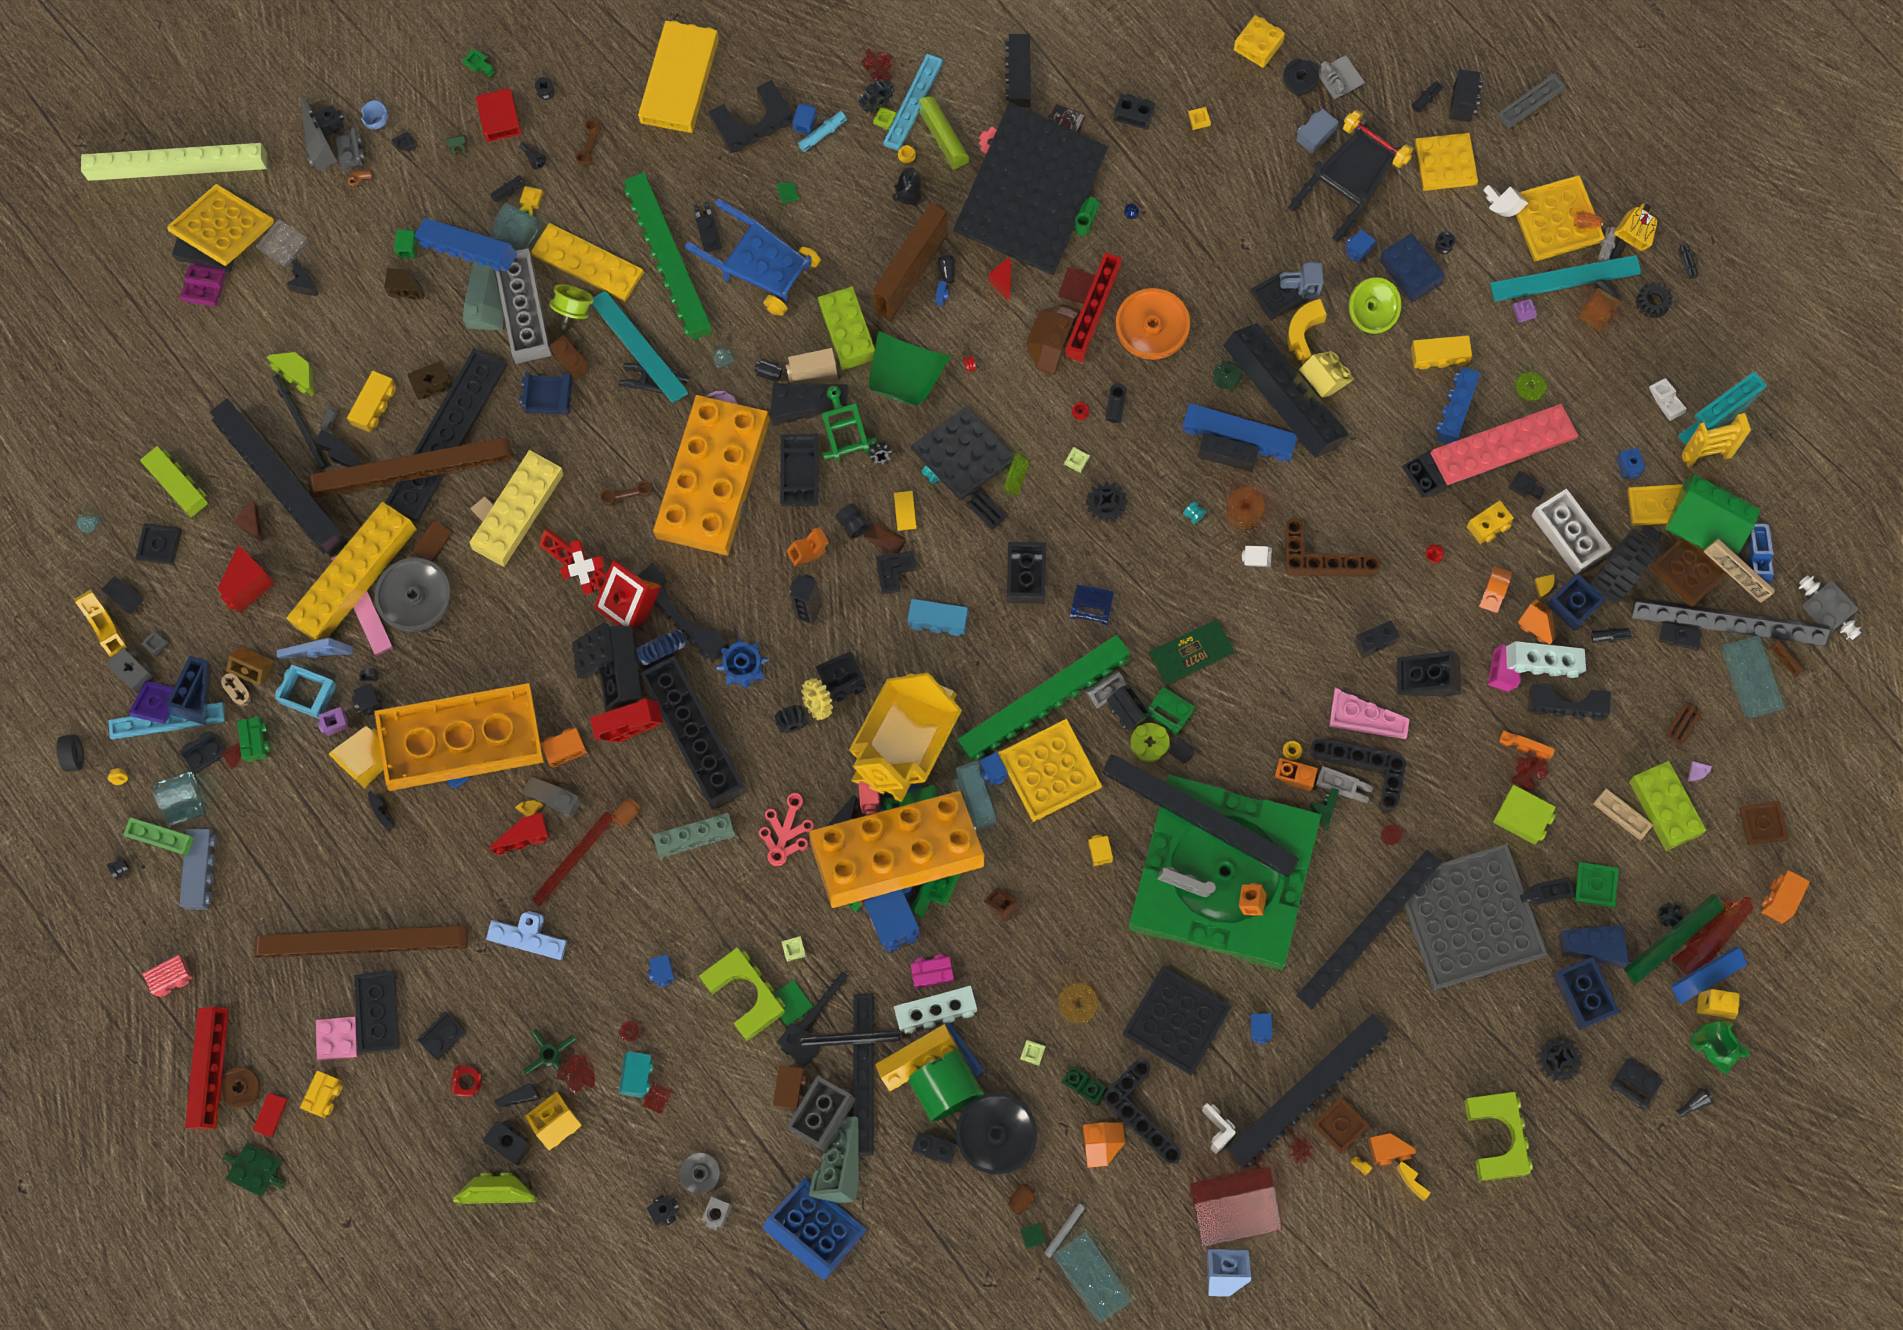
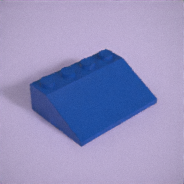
M804 1178L767 1218L762 1229L825 1281L867 1229L836 1203L810 1197L811 1183Z

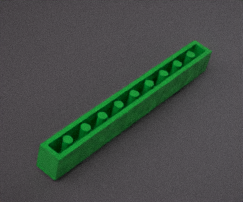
M643 172L625 179L626 187L623 190L626 197H630L632 200L629 204L633 213L637 212L639 216L636 218L639 227H643L645 233L642 234L646 244H651L652 248H649L652 258H657L658 263L656 267L659 274L663 273L665 277L662 279L666 290L670 289L672 293L669 294L670 300L673 305L676 304L678 307L675 311L679 321L682 319L685 325L682 327L685 335H690L691 340L694 341L711 334L710 323L645 173Z
M1118 635L1112 637L958 738V745L970 762L981 760L989 750L994 751L1002 745L1001 742L1006 739H1013L1021 729L1026 730L1030 728L1036 719L1045 718L1049 715L1050 710L1060 708L1068 698L1071 697L1073 699L1077 697L1082 689L1092 687L1100 677L1103 676L1105 678L1113 672L1112 669L1127 664L1130 652Z

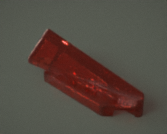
M1744 897L1742 901L1732 903L1731 900L1723 901L1724 910L1684 943L1687 948L1677 954L1672 961L1686 975L1709 963L1751 913L1754 907L1749 897Z

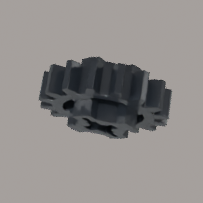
M882 78L879 82L876 80L873 85L871 83L867 86L864 94L860 95L859 106L866 113L869 111L872 113L875 109L878 111L879 107L883 108L886 102L890 101L889 98L893 96L892 93L895 91L894 85L887 78L885 80Z
M1108 481L1105 482V486L1098 483L1097 489L1092 487V493H1088L1087 498L1089 499L1086 500V505H1089L1088 512L1093 511L1092 518L1098 516L1099 522L1103 518L1106 523H1108L1110 518L1114 522L1116 521V516L1121 518L1122 512L1126 511L1124 505H1127V499H1124L1126 493H1121L1122 487L1120 486L1116 489L1115 483L1109 486ZM1095 498L1097 499V502H1099L1097 506H1095L1094 504ZM1117 498L1119 499V506L1115 502Z
M1556 1037L1553 1039V1043L1547 1040L1545 1042L1546 1046L1542 1045L1540 1047L1542 1052L1536 1055L1541 1058V1060L1536 1062L1538 1065H1542L1539 1071L1546 1072L1545 1078L1553 1076V1082L1558 1078L1561 1082H1564L1565 1076L1569 1080L1572 1079V1074L1576 1075L1578 1073L1575 1067L1581 1066V1063L1577 1062V1060L1582 1057L1581 1055H1576L1579 1049L1572 1048V1041L1566 1044L1565 1038L1559 1042ZM1557 1047L1555 1053H1548L1549 1049ZM1557 1056H1560V1060L1563 1061L1559 1065L1558 1060L1555 1059ZM1563 1067H1570L1567 1072L1561 1073Z

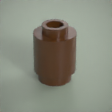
M1027 1183L1025 1186L1020 1184L1008 1199L1007 1206L1020 1215L1022 1211L1025 1212L1036 1198L1034 1195L1035 1190Z

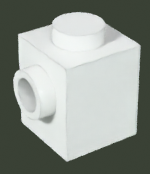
M1245 546V550L1242 552L1244 565L1271 567L1272 548Z

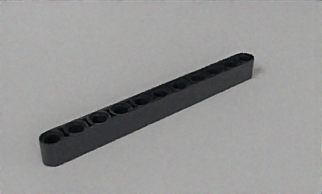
M1110 754L1101 770L1102 774L1285 877H1290L1299 861L1292 853L1114 754Z

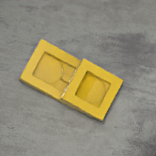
M913 491L894 493L898 531L917 529Z
M1401 1161L1397 1169L1402 1179L1413 1193L1425 1201L1431 1192L1414 1181L1419 1173Z

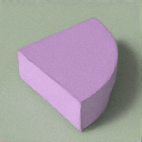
M1692 761L1687 781L1695 782L1703 779L1710 772L1712 766Z

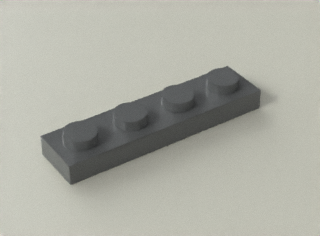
M1553 74L1500 111L1497 117L1510 129L1564 91L1566 86Z

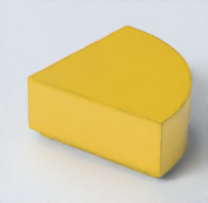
M1554 574L1534 580L1539 598L1546 596L1551 591L1554 585Z
M533 800L521 802L515 808L523 815L530 816L537 814L543 804Z
M1354 1157L1350 1161L1365 1176L1372 1170V1166L1366 1161H1361L1359 1157Z

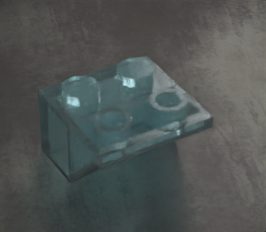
M192 772L154 784L153 796L168 826L205 815L206 812L200 789Z

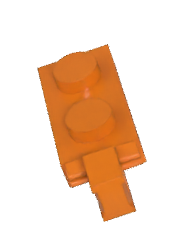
M1506 731L1502 732L1499 743L1506 747L1511 745L1517 746V750L1524 753L1530 751L1542 760L1551 759L1555 751L1554 748Z

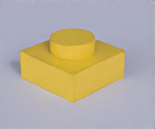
M1206 107L1188 111L1193 130L1211 125Z

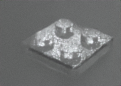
M278 219L256 247L259 251L287 268L309 240Z

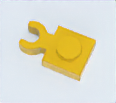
M524 187L520 199L522 207L519 210V215L521 218H523L525 212H529L528 217L532 220L534 217L533 208H539L543 196L542 190Z

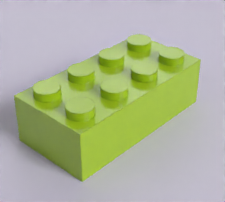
M853 286L818 297L819 308L841 371L873 361L875 348Z
M1669 761L1635 775L1629 781L1649 821L1653 824V828L1665 851L1691 841L1706 832L1701 819Z

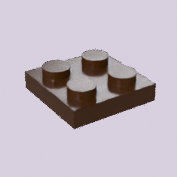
M1780 801L1741 806L1739 808L1748 846L1789 839Z
M1342 1097L1312 1124L1319 1134L1340 1155L1370 1127Z

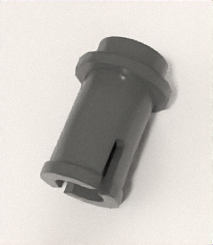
M327 407L324 410L325 416L320 428L331 432L335 419L339 414L336 408Z

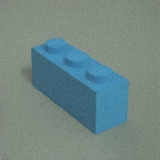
M911 599L907 620L908 626H911L914 630H922L924 628L930 629L934 633H941L943 631L949 632L953 636L965 635L968 607Z

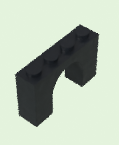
M772 80L756 87L758 98L766 109V114L755 125L744 126L737 123L732 118L725 104L708 111L710 121L730 154L742 150L743 147L758 142L759 139L765 136L772 135L780 128L788 127L793 122L792 112Z

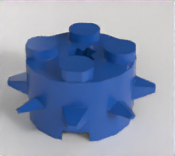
M737 639V643L731 645L729 649H721L723 661L722 664L716 666V669L726 672L727 679L725 684L743 685L744 689H747L748 684L758 679H764L761 673L762 665L769 661V659L760 657L758 642L749 645L742 642L741 639Z

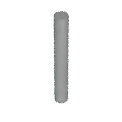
M1079 1203L1043 1253L1048 1258H1051L1084 1211L1085 1207Z

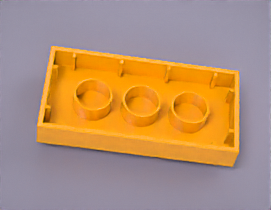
M696 395L653 529L656 539L726 556L729 555L739 523L743 501L745 502L770 422L768 411Z
M529 683L374 711L385 782L389 791L544 763Z
M960 791L809 831L810 844L832 908L984 867V853Z

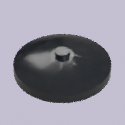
M989 1093L974 1099L963 1110L957 1123L956 1139L960 1153L974 1169L989 1175H1005L1016 1171L1029 1160L1036 1146L1037 1127L1031 1111L1019 1099L1004 1093Z

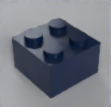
M1577 573L1546 605L1575 631L1604 603L1605 599Z

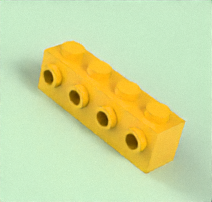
M944 1024L875 1065L882 1081L888 1090L892 1091L910 1079L909 1076L929 1062L932 1063L939 1058H943L944 1054L958 1050V1047Z

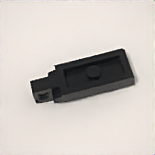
M1569 877L1537 883L1529 887V891L1519 895L1522 903L1533 901L1534 905L1575 897Z

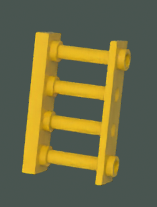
M1738 414L1731 425L1710 430L1706 429L1705 423H1700L1682 452V459L1687 463L1688 468H1692L1699 457L1716 453L1723 454L1724 460L1732 458L1751 431L1746 414Z

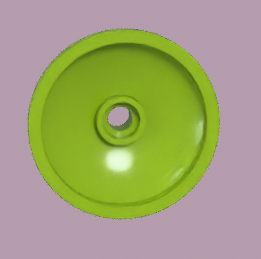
M1376 277L1368 278L1360 282L1352 291L1349 299V314L1353 323L1360 330L1372 334L1382 333L1390 329L1399 318L1401 297L1397 288L1390 281ZM1369 302H1370L1371 305H1372L1370 309L1368 308V303H1369Z

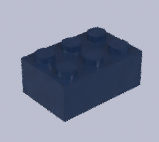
M1412 233L1381 253L1379 262L1411 303L1443 282L1445 274Z
M1594 957L1557 971L1553 975L1578 1031L1620 1013Z

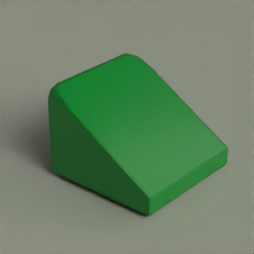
M776 183L781 204L799 200L795 183Z

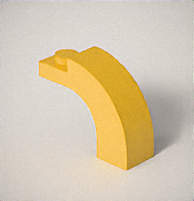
M1321 299L1302 306L1295 313L1290 323L1287 337L1288 348L1290 352L1295 350L1297 359L1301 360L1303 365L1312 357L1304 337L1305 332L1310 327L1324 323L1327 314Z
M92 590L74 599L94 628L100 644L110 657L117 654L122 648H127L125 640L111 615Z

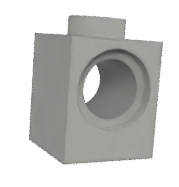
M711 1197L702 1218L706 1222L705 1226L713 1230H717V1227L723 1229L732 1206ZM719 1209L721 1217L718 1220H712V1211Z

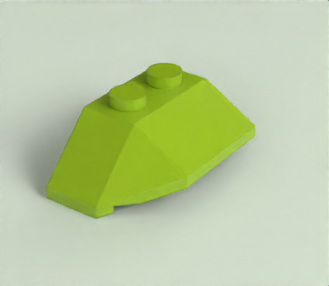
M480 1173V1177H474L453 1198V1202L456 1204L538 1202V1198L517 1177L512 1176L513 1173H500V1176L492 1177V1173Z

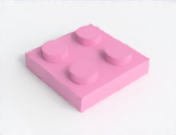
M357 1017L316 1020L318 1061L358 1057Z

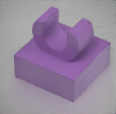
M1531 299L1513 303L1512 307L1518 323L1537 317Z

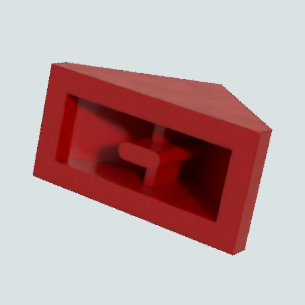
M1007 258L990 272L988 276L989 283L1004 298L1010 299L1011 258Z

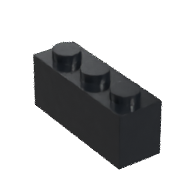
M1204 433L1198 458L1252 472L1259 447Z

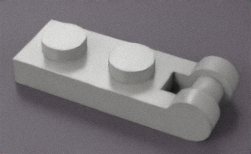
M1171 867L1163 868L1157 878L1202 897H1208L1216 888L1213 882H1200L1196 880V877L1189 874H1179L1176 869Z

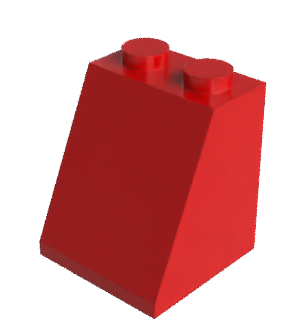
M238 546L217 589L221 593L219 597L232 611L236 609L241 613L273 585L274 582L243 548Z

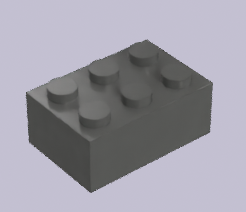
M817 1075L786 1128L792 1134L825 1152L854 1104L855 1098Z

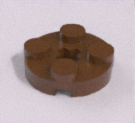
M242 1067L229 1070L221 1080L220 1098L227 1105L234 1108H245L257 1101L260 1092V1081L255 1073ZM238 1083H241V1085L244 1086V1089L241 1093L235 1091V1087H238Z

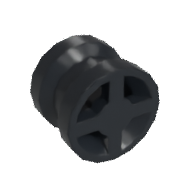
M542 77L535 82V89L540 99L549 100L554 96L555 90L549 78Z
M1447 231L1441 232L1435 242L1436 251L1440 254L1450 253L1455 244L1454 235Z
M122 856L118 857L114 863L110 862L107 864L110 873L116 880L121 879L123 874L131 872L129 865Z

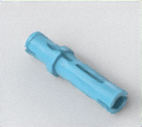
M839 111L829 120L826 119L824 124L798 142L801 150L806 152L826 135L835 132L839 125L847 121L844 113Z

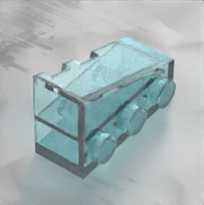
M978 761L956 767L957 779H954L957 791L961 790L975 831L997 824L984 778H982L979 770Z

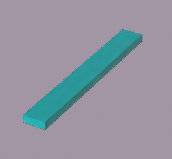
M1637 255L1491 282L1490 289L1493 301L1496 302L1596 283L1599 279L1608 281L1639 275L1641 269Z
M604 291L593 297L592 306L671 403L688 395L685 387L609 294Z

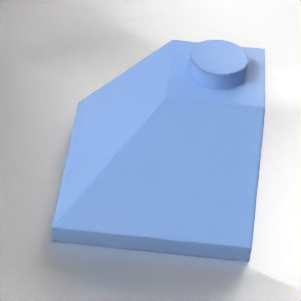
M1208 1249L1209 1296H1230L1251 1281L1249 1250Z

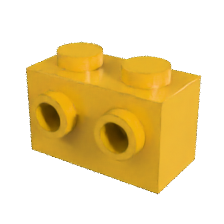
M1498 501L1471 519L1467 528L1481 545L1485 541L1487 543L1491 542L1500 531L1502 533L1507 531L1512 526L1511 523L1514 517L1503 503Z

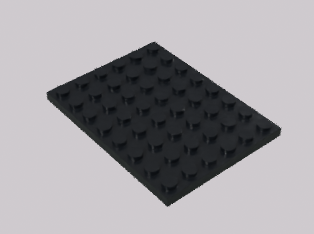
M1009 102L953 231L1053 276L1074 229L1076 216L1086 201L1108 146Z

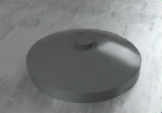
M407 558L392 564L383 572L377 582L374 597L376 608L387 624L400 631L419 632L429 629L444 617L451 603L452 591L446 574L435 563L422 558Z

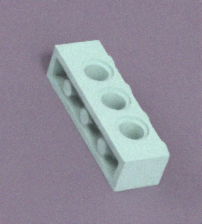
M1518 641L1506 646L1507 669H1513L1518 673L1532 671V674L1549 673L1550 676L1567 675L1568 678H1576L1579 674L1586 671L1585 649Z
M968 986L894 1006L900 1032L910 1034L916 1032V1028L924 1026V1029L935 1027V1023L943 1021L946 1024L955 1021V1018L960 1016L963 1019L972 1017L977 1012L972 988ZM957 1001L961 1004V1007L955 1011L950 1008V1004ZM933 1007H940L942 1009L940 1015L934 1016L931 1014ZM914 1012L922 1013L923 1016L919 1021H914L911 1018Z

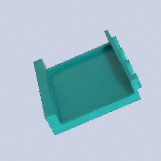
M1754 371L1694 416L1697 422L1679 434L1678 438L1686 446L1700 423H1705L1707 430L1724 426L1746 410L1767 385Z

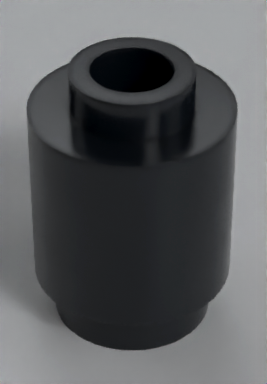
M762 358L761 361H757L754 371L757 372L756 376L770 381H779L783 367L779 366L778 363Z

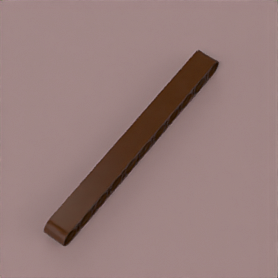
M498 438L312 474L308 477L310 496L324 497L509 461L512 459L510 440L508 438Z
M448 926L255 936L254 957L276 958L468 948V927Z

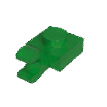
M474 48L462 60L463 65L475 73L482 70L490 78L495 74V71L492 70L493 67L487 63V57Z

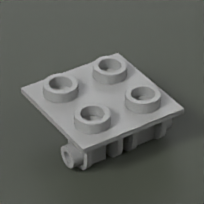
M1346 55L1332 63L1323 62L1321 64L1322 68L1319 69V79L1334 100L1365 84Z

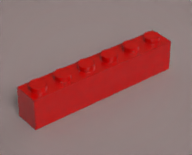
M1104 253L1067 344L1066 357L1084 362L1122 268L1121 257Z
M212 1006L198 1008L185 1128L196 1130L217 1128L229 1009Z

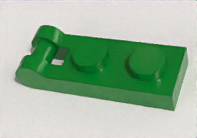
M934 785L906 793L902 802L895 800V797H890L882 800L883 807H886V810L894 809L893 805L898 803L901 807L938 796Z

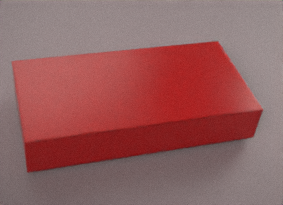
M268 1093L252 1131L273 1138L288 1100Z

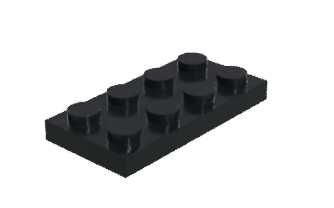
M395 971L354 975L359 1054L400 1050Z

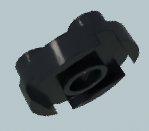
M1295 59L1288 63L1283 74L1284 85L1296 96L1310 93L1319 83V69L1310 60ZM1299 73L1306 75L1303 80L1297 79Z

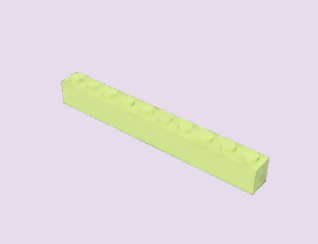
M261 143L81 154V172L88 181L267 169V152Z

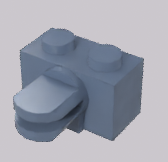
M1311 261L1303 263L1301 271L1283 272L1280 274L1281 288H1298V295L1301 299H1318L1324 284L1322 263Z

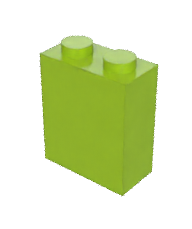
M1513 785L1493 823L1535 845L1539 840L1543 841L1547 833L1544 829L1547 823L1551 825L1556 816L1553 812L1556 807Z

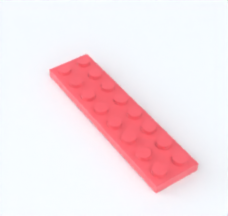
M1562 404L1438 447L1431 451V455L1446 484L1450 485L1572 441L1579 435Z

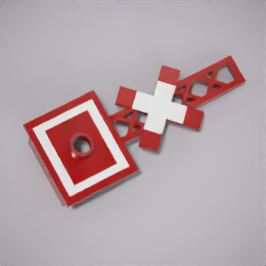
M551 529L544 530L539 546L565 565L560 568L562 578L566 579L579 575L584 595L595 592L594 587L600 591L594 609L617 626H631L633 629V627L646 624L661 588L659 584L640 579L616 560L612 561L607 572L603 569L605 567L603 557L588 558L584 553L581 540L568 543ZM549 538L552 539L554 547L548 544ZM561 547L565 548L567 557L563 555Z

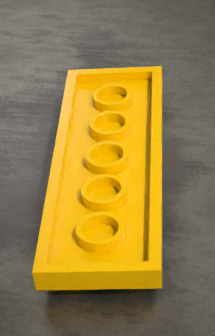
M551 223L547 225L531 251L532 256L625 302L644 273L643 269Z

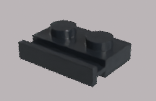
M445 1011L417 1041L438 1061L467 1032Z

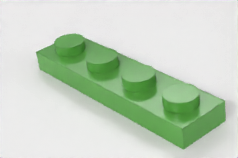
M131 817L123 835L188 856L194 840L192 836Z

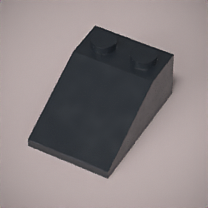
M1454 651L1397 658L1398 695L1437 697L1461 695L1460 657Z

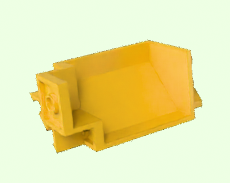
M911 673L907 674V676L887 679L849 749L857 758L853 765L856 772L851 781L855 783L862 781L870 785L869 789L881 794L888 792L895 797V800L902 802L911 784L926 781L962 711L954 701L957 694L953 690L939 685L929 673L916 675Z

